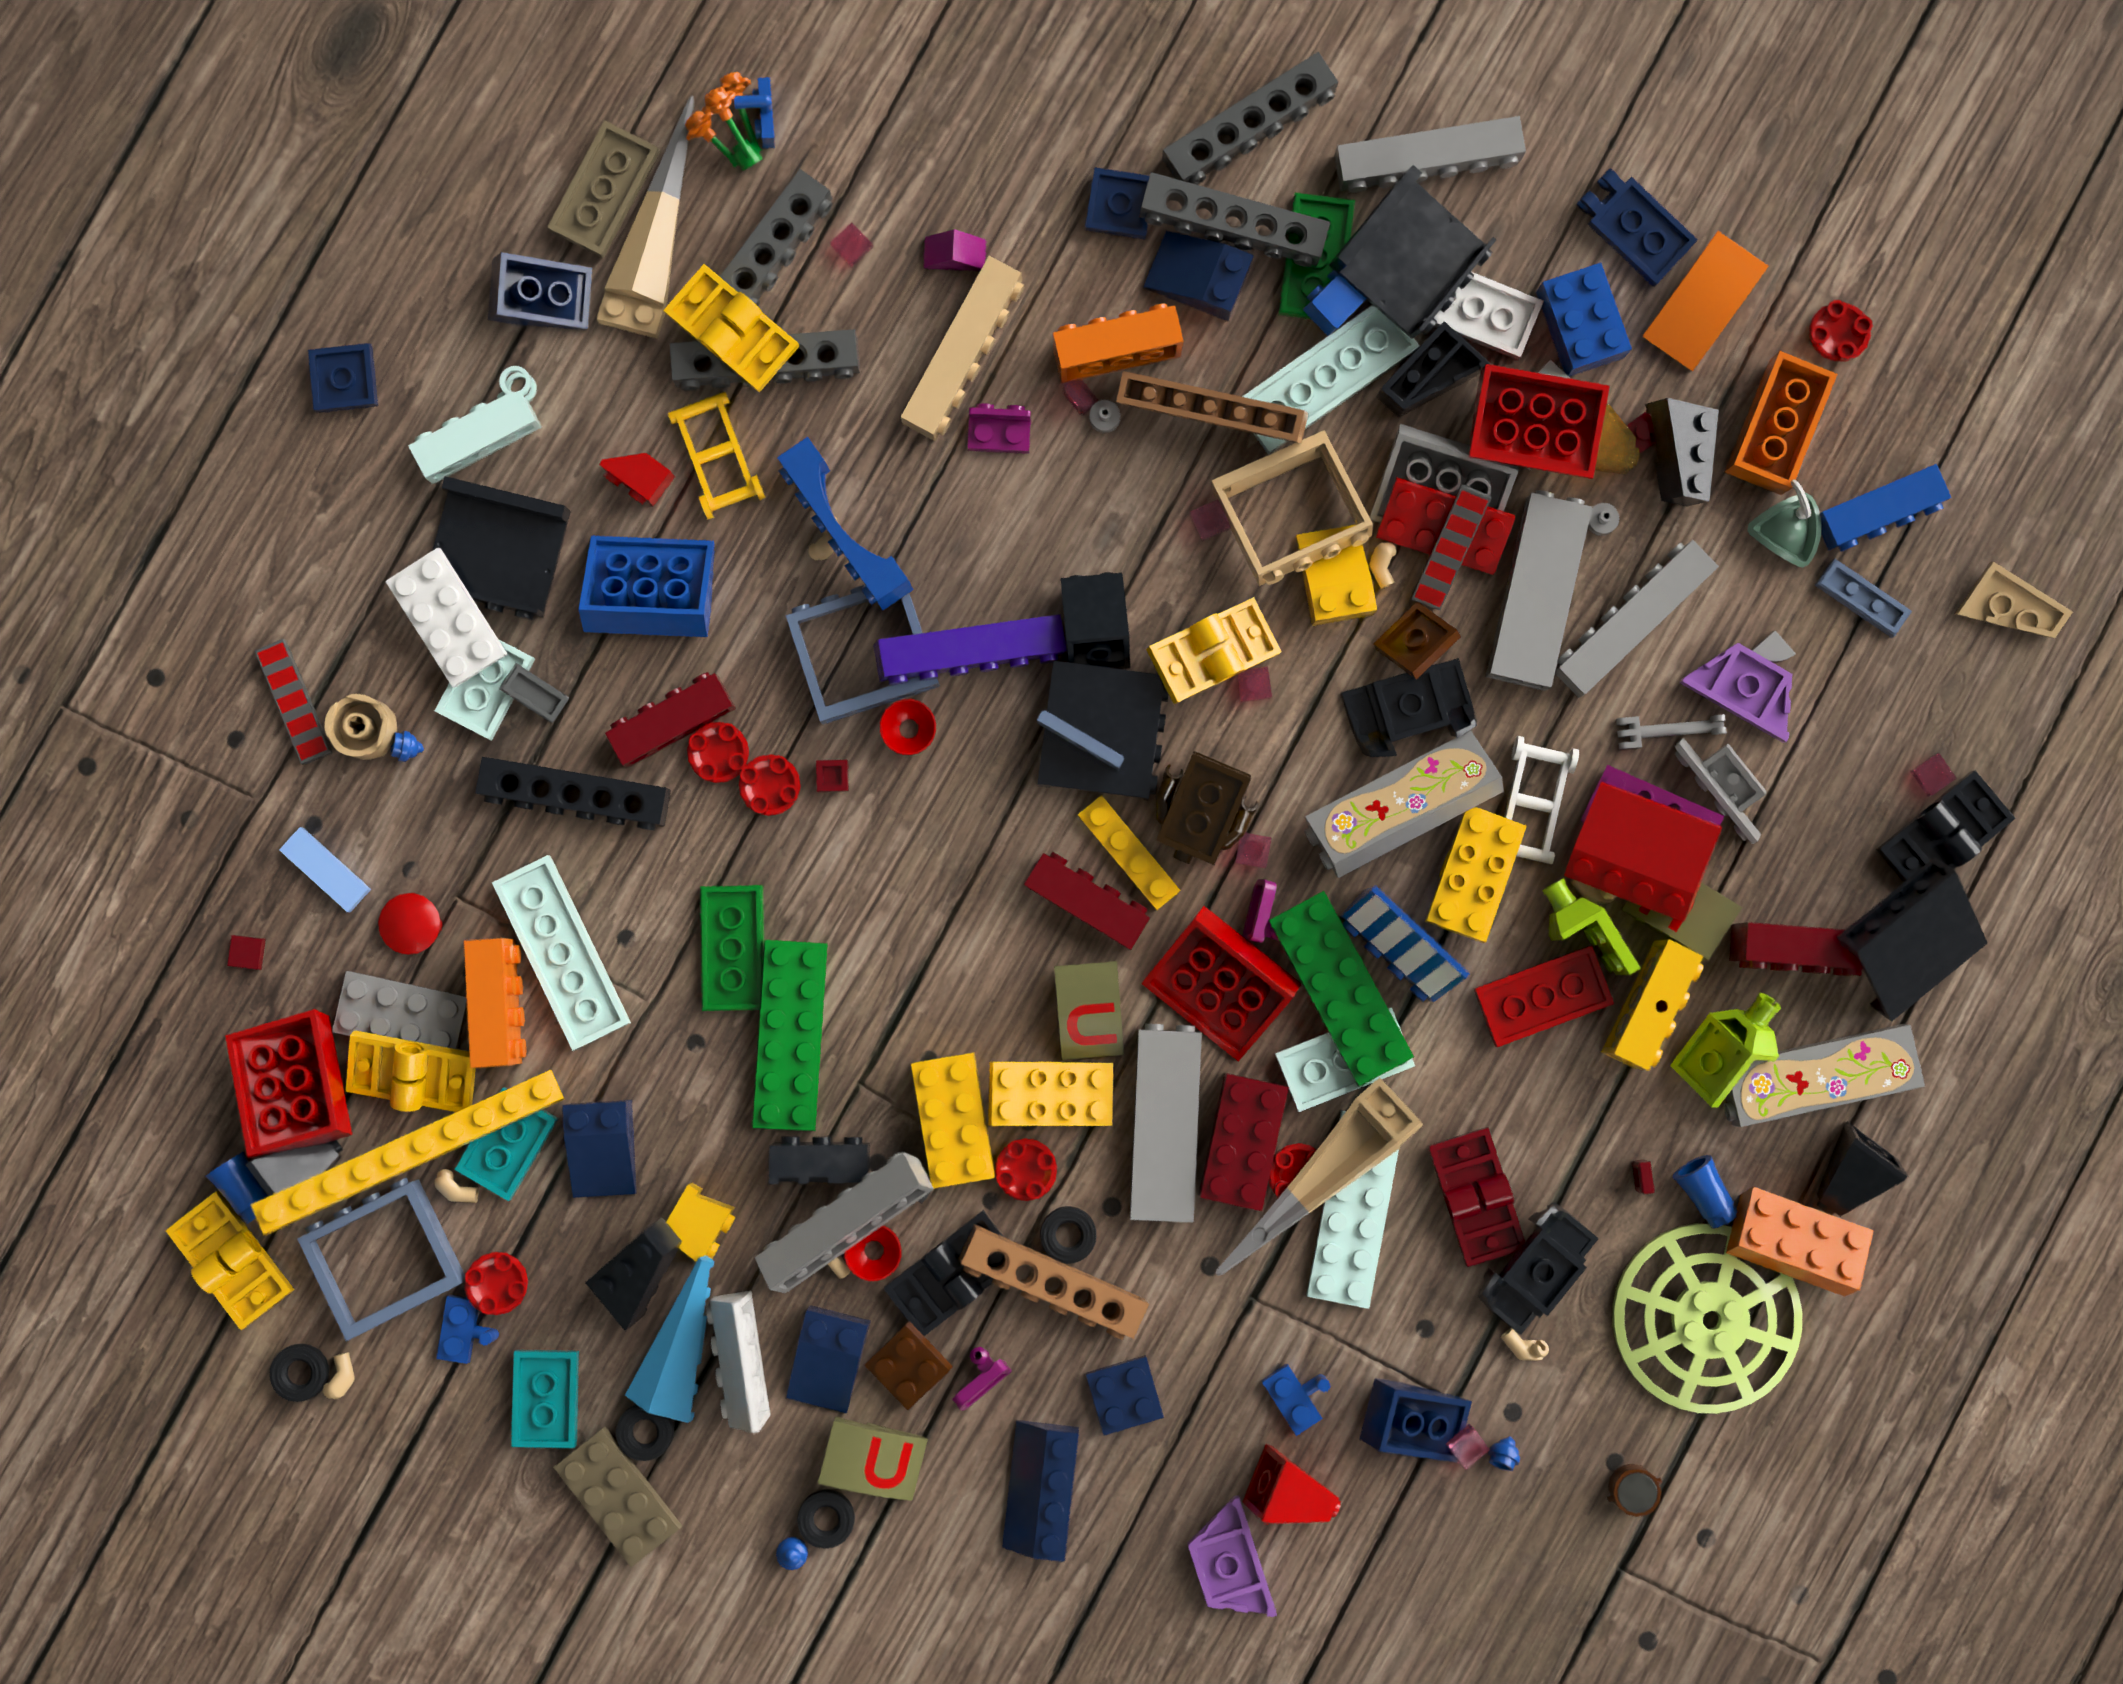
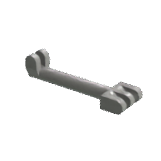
M1725 714L1711 716L1710 720L1647 726H1640L1639 716L1617 718V725H1629V730L1617 731L1618 738L1630 737L1631 741L1618 743L1619 750L1641 748V738L1711 733L1712 735L1726 734L1727 730L1724 727V721H1726Z

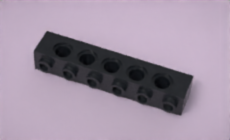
M482 756L475 793L484 796V802L502 805L503 799L515 801L514 807L533 810L534 804L546 806L545 812L564 815V810L576 811L575 817L594 820L595 815L607 817V823L625 826V820L637 822V828L655 831L656 825L665 826L671 790L666 787ZM516 776L519 781L518 788L514 792L509 793L506 789V781L510 777ZM546 781L549 784V793L545 797L539 798L536 794V788L539 783ZM577 786L580 790V797L576 802L569 803L566 797L567 791L571 787ZM602 792H608L611 796V802L605 808H600L597 804V798ZM633 797H639L642 802L641 809L636 813H630L627 808L628 801Z

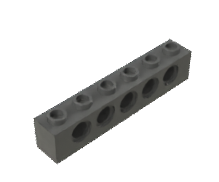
M1317 52L1164 148L1162 160L1174 179L1198 185L1205 180L1207 173L1214 169L1220 171L1232 162L1231 158L1239 153L1245 155L1257 147V142L1266 136L1268 139H1271L1278 135L1284 129L1283 126L1293 120L1296 123L1309 114V109L1315 105L1324 106L1335 97L1334 93L1337 89L1338 80L1320 53ZM1303 86L1309 89L1310 94L1302 96L1295 89ZM1280 103L1284 106L1285 110L1275 112L1269 105ZM1254 119L1259 123V126L1249 128L1244 124V121ZM1228 135L1233 139V142L1225 145L1218 140V137ZM1196 151H1202L1207 154L1208 158L1198 161L1193 158L1192 154Z
M799 169L720 277L737 292L743 293L759 306V298L765 290L769 292L778 280L777 274L783 266L788 267L796 256L795 250L799 244L807 242L814 232L813 225L819 217L824 218L829 213L833 205L830 190ZM799 205L808 207V211L801 216L793 214V211ZM780 230L790 231L789 237L785 240L775 238L776 233ZM762 254H769L772 256V259L768 264L760 265L757 263L758 257ZM750 278L754 280L753 285L749 289L739 288V283L743 279Z
M1151 172L1139 216L1145 218V221L1152 225L1161 226L1164 223L1174 226L1176 231L1184 234L1196 232L1203 234L1210 241L1222 242V240L1232 242L1235 247L1242 250L1250 251L1252 248L1261 250L1270 258H1290L1294 260L1295 264L1303 267L1318 265L1330 225L1329 221ZM1172 200L1177 201L1181 204L1182 209L1172 211L1166 206V203ZM1207 209L1212 217L1201 219L1197 216L1196 211ZM1236 217L1240 220L1241 226L1237 228L1230 227L1226 223V219ZM1265 225L1270 229L1271 234L1262 236L1257 233L1256 227ZM1290 233L1296 234L1301 242L1299 244H1291L1286 240L1285 236Z
M855 329L788 334L800 345L793 354H803L804 360L798 365H792L788 359L771 380L776 384H786L792 382V378H804L805 381H820L822 376L835 375L836 379L852 378L853 374L860 373L858 337ZM698 341L670 343L672 380L676 387H681V390L694 391L700 389L701 385H712L713 388L719 389L728 388L730 383L740 382L744 386H751L733 370L728 369L726 364ZM825 351L835 353L834 359L828 363L821 362L819 360L820 355ZM709 360L712 362L711 368L708 371H697V366L701 361Z

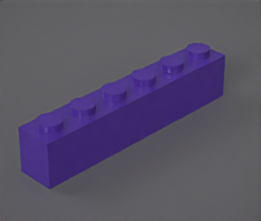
M1061 614L878 639L873 645L879 682L889 681V685L907 683V678L919 676L920 681L938 678V673L950 672V676H961L968 674V669L979 667L980 672H989L999 669L998 665L1010 663L1011 668L1029 665V660L1040 659L1041 664L1058 661V656L1067 651Z

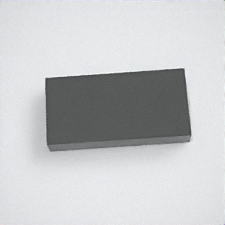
M517 663L514 664L499 687V690L552 724L569 699L568 696Z

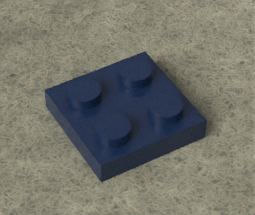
M1095 167L1085 231L1146 240L1148 223L1145 221V218L1139 216L1150 176Z
M370 343L308 350L313 409L316 413L378 406L373 346Z
M1146 1355L1086 1372L1104 1436L1164 1418Z

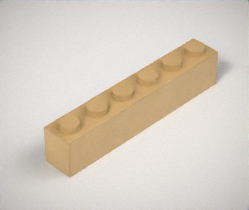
M988 256L902 413V424L934 441L939 434H945L951 422V419L948 418L953 407L957 409L960 407L966 395L963 389L967 381L973 382L981 366L977 364L983 353L988 355L995 342V338L992 336L996 328L1004 326L1010 314L1007 311L1008 306L1012 300L1016 302L1024 289L1021 272Z

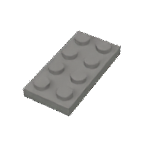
M346 971L332 1032L350 1036L355 1030L459 1049L467 1015V997Z

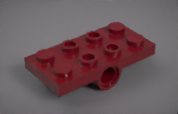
M1489 1127L1428 1145L1427 1147L1465 1265L1470 1267L1517 1252L1525 1243V1239L1513 1205V1193L1509 1181L1502 1171Z

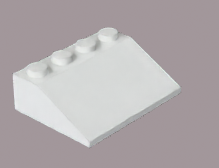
M744 1291L714 1296L710 1300V1305L706 1306V1314L709 1325L713 1324L715 1336L711 1337V1347L713 1355H718L720 1368H716V1379L718 1387H723L725 1399L721 1400L723 1419L728 1418L729 1427L751 1433L759 1432L770 1417V1409L752 1292Z

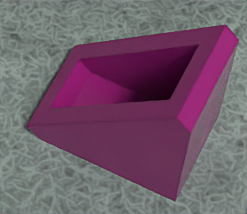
M955 229L925 237L924 269L981 271L985 264L986 239Z

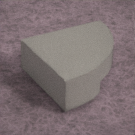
M1773 631L1752 649L1753 652L1771 662L1784 661L1796 654L1776 631Z

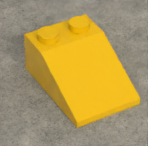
M1355 525L1296 535L1298 551ZM1350 545L1341 549V552L1330 559L1321 558L1312 562L1313 564L1308 569L1302 571L1312 626L1373 616L1377 611L1372 578L1363 545L1356 547Z

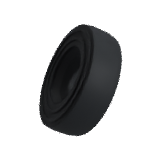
M1065 1206L1055 1209L1042 1223L1040 1230L1042 1247L1049 1257L1061 1263L1072 1264L1082 1261L1092 1252L1095 1246V1224L1091 1217L1079 1208ZM1064 1223L1075 1224L1081 1232L1079 1242L1073 1247H1064L1056 1239V1231Z
M294 1344L286 1347L276 1355L271 1364L270 1382L275 1392L288 1401L302 1402L318 1395L323 1390L325 1383H327L329 1377L327 1359L319 1349L308 1344ZM294 1361H303L309 1365L311 1376L306 1384L297 1385L289 1379L288 1368Z
M637 1404L631 1406L622 1414L616 1427V1438L619 1447L628 1457L638 1461H650L661 1456L670 1446L674 1435L672 1419L647 1413ZM649 1420L654 1423L657 1429V1436L653 1442L643 1444L635 1439L633 1427L636 1422Z
M829 1489L819 1490L810 1494L803 1501L797 1517L798 1528L803 1538L809 1544L823 1549L833 1548L842 1544L851 1534L855 1522V1514L850 1501L843 1494ZM830 1507L836 1511L838 1524L834 1529L823 1531L815 1525L814 1514L819 1508Z

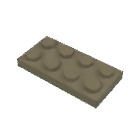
M604 120L547 227L549 231L604 258L661 152L659 147Z
M605 1426L554 1467L630 1567L638 1563L682 1527V1524L633 1461L621 1450L618 1442Z

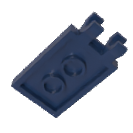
M1609 168L1597 181V184L1602 189L1610 192L1602 202L1589 190L1576 205L1583 212L1593 217L1587 224L1654 287L1698 239L1632 176L1624 182L1615 171Z

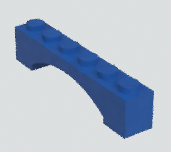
M808 437L777 457L783 467L778 470L788 486L793 483L796 485L799 491L795 493V496L804 509L812 508L816 515L811 517L821 533L826 530L832 537L828 541L829 545L838 557L844 554L849 562L844 565L854 581L859 578L862 580L865 587L861 590L871 605L877 602L881 609L885 610L914 590L892 556L885 559L869 552L856 543L838 524L832 513L826 492L825 475L830 472V469Z

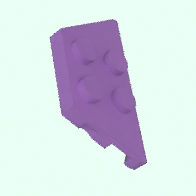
M1736 643L1681 679L1680 684L1780 742L1785 743L1789 739L1787 723L1791 707L1789 691L1792 688V674L1740 643Z
M1234 1496L1188 1542L1207 1606L1219 1609L1231 1608L1244 1613H1248V1611L1263 1613L1270 1617L1277 1616L1239 1496Z

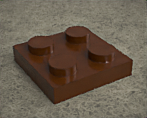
M1416 602L1373 644L1378 652L1417 680L1461 636L1457 629L1419 602Z
M910 1321L864 1365L907 1410L917 1403L953 1368L946 1358Z

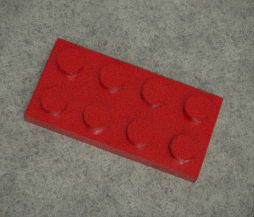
M1396 477L1376 538L1430 555L1456 496ZM1488 506L1461 565L1494 575L1515 521V515Z
M1592 945L1473 988L1495 1047L1506 1045L1614 1004Z

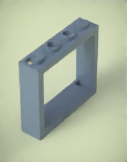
M865 585L851 589L850 595L839 598L838 594L821 599L822 604L810 607L809 604L797 606L791 610L792 614L786 615L819 720L823 725L940 687L938 678L920 681L918 676L909 679L907 683L891 685L825 706L799 624L867 602L868 599L861 590ZM908 593L901 599L913 635L921 634L923 632L911 595Z
M404 1178L389 1186L391 1192L383 1196L376 1192L361 1200L363 1206L352 1210L351 1206L346 1207L333 1214L335 1220L325 1225L322 1220L304 1228L307 1234L297 1238L346 1341L465 1282V1274L419 1179L408 1182L407 1178ZM407 1195L446 1277L355 1322L316 1240Z

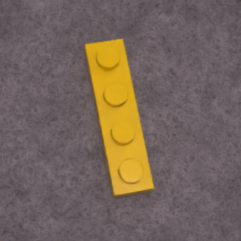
M1102 795L1077 815L1156 911L1181 891Z

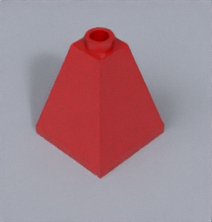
M1265 1444L1242 1501L1265 1523L1330 1522L1332 1517L1337 1516L1341 1504L1339 1498L1333 1492L1269 1444Z

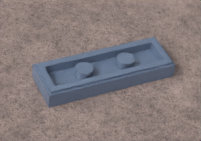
M1833 559L1815 584L1816 587L1891 638L1897 634L1912 612L1837 559Z
M1042 710L1037 718L1039 725L1119 770L1124 761V756L1045 710Z

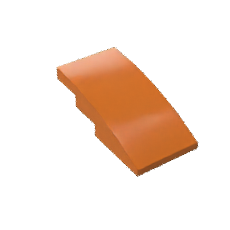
M1717 231L1642 337L1691 371H1694L1764 274L1768 265Z

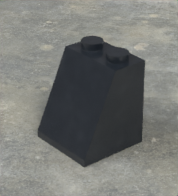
M1104 572L1099 575H1073L1067 578H1060L1068 662L1115 669H1130V635L1122 572Z

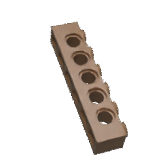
M1126 371L1122 373L1116 402L1130 407L1302 444L1309 414L1301 409Z
M975 1224L959 1257L960 1263L965 1265L963 1268L965 1272L976 1277H981L982 1273L993 1278V1284L1006 1290H1009L1011 1286L1022 1290L1021 1296L1034 1302H1038L1039 1298L1051 1303L1049 1308L1064 1315L1071 1311L1079 1315L1078 1320L1091 1327H1095L1097 1323L1107 1327L1106 1332L1122 1340L1125 1335L1134 1339L1149 1306V1303L1138 1295ZM993 1252H1000L1003 1254L1002 1263L996 1267L989 1266L987 1264L988 1256ZM1024 1264L1030 1265L1032 1272L1028 1278L1019 1279L1016 1277V1270L1019 1266ZM1049 1278H1059L1060 1286L1057 1290L1052 1292L1045 1290V1282ZM1081 1289L1087 1290L1089 1296L1086 1302L1082 1304L1074 1303V1294ZM1108 1302H1115L1117 1304L1116 1312L1111 1316L1102 1315L1103 1306Z

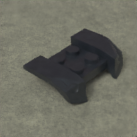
M1459 658L1431 665L1417 680L1408 673H1403L1340 693L1353 735L1362 753L1369 757L1397 756L1392 742L1437 728L1448 726L1450 735L1458 738L1477 726L1476 714Z
M1555 1202L1548 1205L1547 1209L1536 1212L1528 1218L1537 1228L1499 1275L1491 1269H1487L1484 1275L1483 1287L1478 1293V1298L1484 1305L1520 1335L1536 1316L1540 1318L1543 1314L1548 1316L1587 1268L1584 1265L1586 1262L1584 1257L1599 1239Z

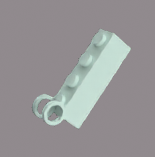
M511 366L502 372L499 383L503 392L497 395L496 400L489 404L481 403L470 409L468 415L460 419L458 417L451 418L442 424L443 428L433 433H422L415 438L414 443L408 445L424 477L429 482L434 484L444 479L445 476L448 477L542 427L529 404V401L536 394L537 385L524 368ZM513 372H516V373L512 374L511 376H509L508 379H507V381H506V378H507V376H508L509 374H511V373H513ZM518 378H525L526 383L523 389L512 392V383Z

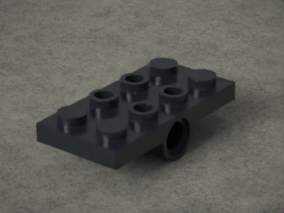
M1974 770L1970 771L1876 850L1901 880L1905 882L1934 857L1953 870L1966 864L1980 853L1985 843L2016 818L1977 771Z
M984 1210L883 1288L906 1319L923 1336H926L956 1311L963 1309L974 1301L992 1284V1277L983 1273L981 1277L971 1275L963 1270L965 1265L959 1261L960 1254L974 1224L1003 1236ZM1000 1252L991 1253L987 1258V1264L992 1267L1000 1265L1003 1261V1254Z

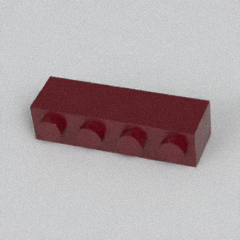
M709 672L703 673L692 680L693 685L684 690L678 687L665 695L666 700L657 705L651 702L637 710L639 714L629 720L627 717H623L610 725L611 730L605 732L621 764L629 768L692 734L698 728L736 710L719 676L715 673L712 675Z
M1051 852L1050 856L1043 853L1024 886L1131 950L1150 920V917L1145 915L1148 909L1134 900L1130 904L1119 899L1121 893L1107 884L1103 888L1094 884L1092 881L1095 877L1083 869L1078 868L1074 872L1065 866L1068 861L1060 855Z

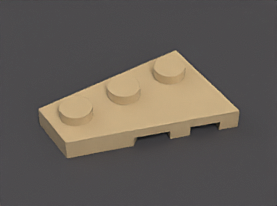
M1990 562L1955 615L2055 638L2073 611L1997 563Z

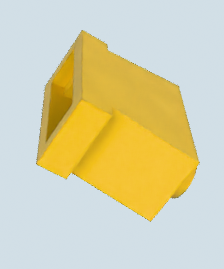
M690 1183L686 1186L666 1223L682 1241L679 1249L691 1259L697 1262L699 1257L706 1255L713 1259L720 1247L716 1240L721 1232L727 1233L736 1218L731 1215L735 1207L701 1195L700 1193L703 1188Z

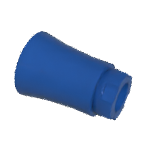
M243 1151L214 1169L205 1177L221 1192L236 1214H241V1217L248 1224L256 1219L251 1205L265 1199L268 1195L247 1168L246 1164L249 1161Z
M1711 1155L1697 1157L1680 1167L1673 1174V1179L1686 1192L1711 1228H1718L1728 1224L1737 1217L1738 1211L1733 1205L1734 1201L1725 1188Z

